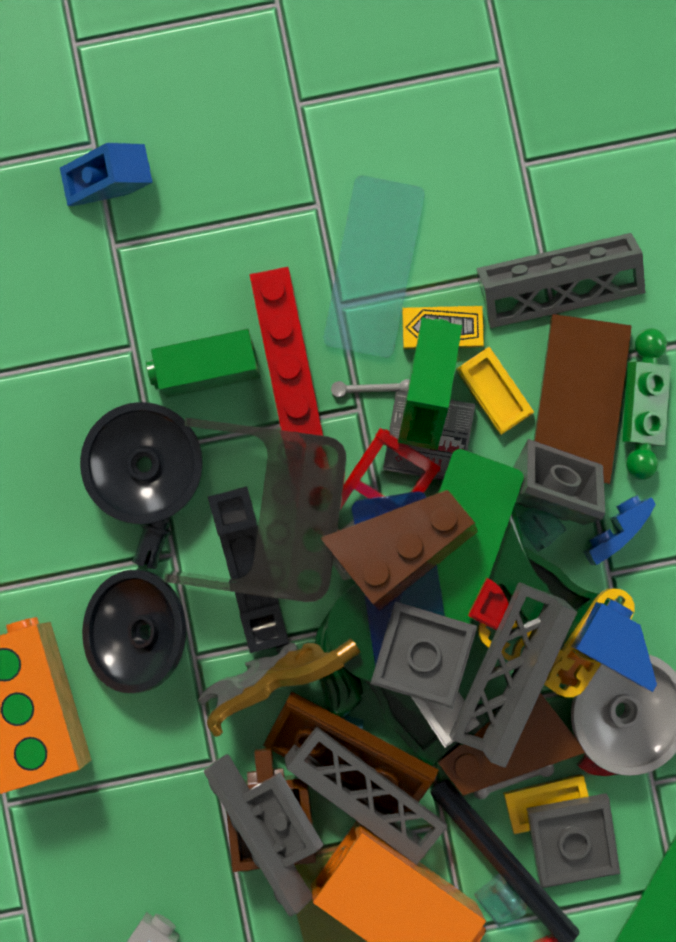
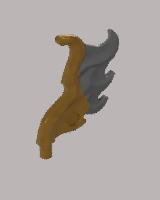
M352 639L329 653L323 652L321 647L315 643H306L301 649H298L295 643L289 642L288 644L276 647L278 655L260 657L245 662V666L248 669L246 672L221 679L209 686L198 699L200 705H204L211 698H218L216 708L207 719L209 730L214 737L220 736L223 733L221 728L222 722L233 713L267 699L279 687L303 685L321 679L344 667L345 663L361 653Z

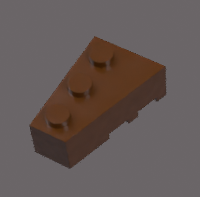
M445 490L321 537V540L372 604L380 611L475 535L478 530L472 518L452 494Z
M540 693L506 768L491 763L483 751L465 744L461 745L459 742L437 762L464 796L585 752L577 739ZM490 721L474 736L483 738Z

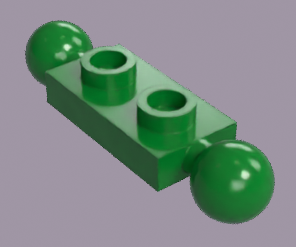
M654 328L645 329L636 337L635 349L638 355L642 357V362H628L622 442L635 444V450L627 457L626 468L628 473L638 480L649 479L656 473L658 459L655 453L651 451V447L665 446L671 366L658 364V358L667 349V340L661 331Z

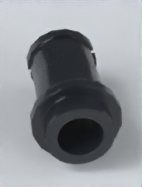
M163 520L151 524H140L143 531L135 557L132 560L133 563L144 566L147 553L150 550L146 563L147 568H158V561L166 535L170 536L172 531L168 530L170 522Z

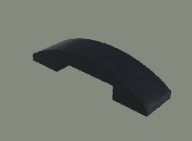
M245 486L208 496L217 534L220 537L238 603L239 615L250 654L288 644L289 639L248 487Z

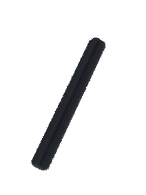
M445 779L439 782L431 791L432 797L559 942H573L580 933L574 923L450 781Z

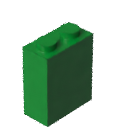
M421 319L397 443L438 450L449 409L462 325L450 323L443 319Z
M249 329L151 349L153 360L146 361L151 385H154L156 390L159 389L167 398L261 378L253 339Z

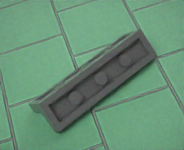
M632 233L476 268L478 282L484 294L490 329L646 293L643 252ZM633 269L634 282L619 286L611 282L620 271ZM591 279L596 282L588 293L577 294L572 291L581 280ZM552 288L557 291L549 302L538 303L533 300L542 289ZM513 297L518 300L512 310L496 313L495 300Z
M518 583L449 736L453 741L483 751L491 763L506 768L577 614L564 599L523 583ZM526 596L544 603L538 618L523 624L519 612ZM516 622L517 627L512 629L514 623ZM521 636L525 646L521 656L505 663L501 652L505 643ZM498 660L499 666L495 667L496 662ZM514 669L512 675L510 676L509 671ZM503 674L507 683L504 693L488 701L484 692L487 682ZM481 698L482 704L477 705ZM496 708L495 713L493 715L492 709ZM486 712L490 724L484 737L480 738L466 733L465 730L470 719Z
M318 727L313 730L300 748L294 744L285 756L287 770L416 865L448 827L446 822ZM318 742H321L332 751L334 765L323 766L308 754ZM338 756L348 763L339 764ZM360 771L365 775L366 789H354L341 779L340 772ZM371 780L380 787L371 788ZM391 794L397 799L399 813L388 814L373 803V796ZM403 804L412 811L404 812ZM423 818L432 825V828L422 839L406 827V820Z

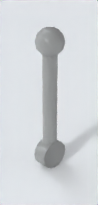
M409 379L395 384L345 385L342 381H337L331 386V391L335 397L339 398L343 397L346 393L407 392Z
M552 764L473 792L474 796L482 800L487 798L489 793L538 775L549 777L554 773V766Z

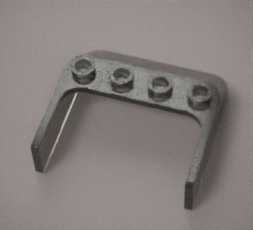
M185 418L184 426L256 436L264 442L268 458L254 563L249 573L239 579H229L170 571L165 573L164 582L302 602H315L321 599L328 592L334 560L333 553L321 540V537L338 530L347 454L343 444L337 439L328 436Z

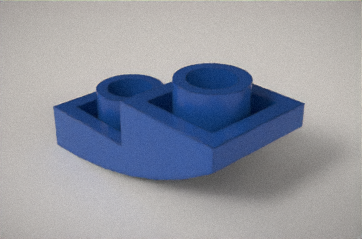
M638 495L616 506L619 513L610 519L617 533L613 534L611 529L601 532L589 539L592 547L583 551L590 565H598L634 537L649 518L656 505L652 497L641 501Z

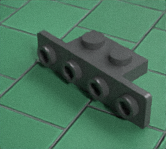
M226 754L204 769V774L208 779L211 790L218 796L229 814L233 827L240 833L252 853L254 863L262 870L271 885L276 900L284 907L287 914L292 917L298 914L312 900V894L294 863L317 852L324 844L281 772L249 789L231 757Z

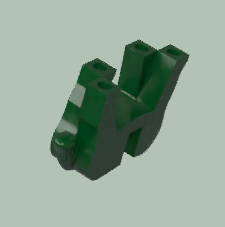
M514 507L489 579L497 585L500 584L510 599L519 582L564 599L577 614L560 648L562 650L599 593L588 591L576 585L559 567L524 546ZM355 583L335 601L331 610L322 621L316 635L315 644H318L323 652L329 653L332 650H336L350 639L353 640L361 652L345 663L344 667L319 679L324 694V707L341 718L346 717L360 704L363 698L360 678L364 679L378 698L387 723L423 762L433 766L458 742L454 741L447 747H444L411 696L370 684L395 602H400L403 593L379 611ZM527 596L520 610V614L526 623L538 618L544 603ZM606 599L604 604L607 606L610 601ZM486 712L476 716L480 725L469 731V734L475 735L489 722Z

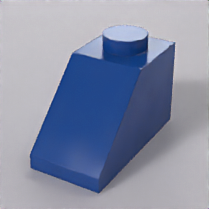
M105 143L60 167L67 206H77L129 195L153 183L145 144Z
M610 600L607 606L596 602L571 647L644 689L653 692L657 682L641 625L630 619L634 612L613 600Z

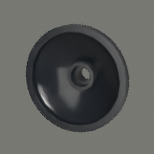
M136 402L114 408L93 425L83 443L80 456V470L86 491L93 502L106 514L127 523L151 524L175 515L192 499L201 480L203 458L196 434L181 416L171 409L158 404ZM147 457L151 460L152 467L148 472H141L138 469V462L140 459Z
M127 570L109 577L97 588L86 608L82 628L83 647L92 671L106 686L123 693L150 691L160 686L171 676L182 657L185 647L186 619L179 597L163 578L148 571Z

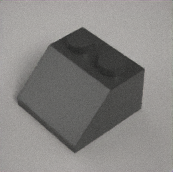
M528 439L513 467L520 470L524 475L516 502L523 507H533L553 514L561 520H570L582 525L602 520L605 515L603 465Z

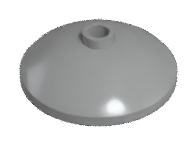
M649 655L657 682L653 692L644 689L601 664L585 690L580 695L573 697L571 722L575 738L584 750V754L592 762L615 774L632 776L651 772L664 765L676 753V672L667 663L652 655ZM623 702L625 710L622 715L617 716L616 707L619 703Z

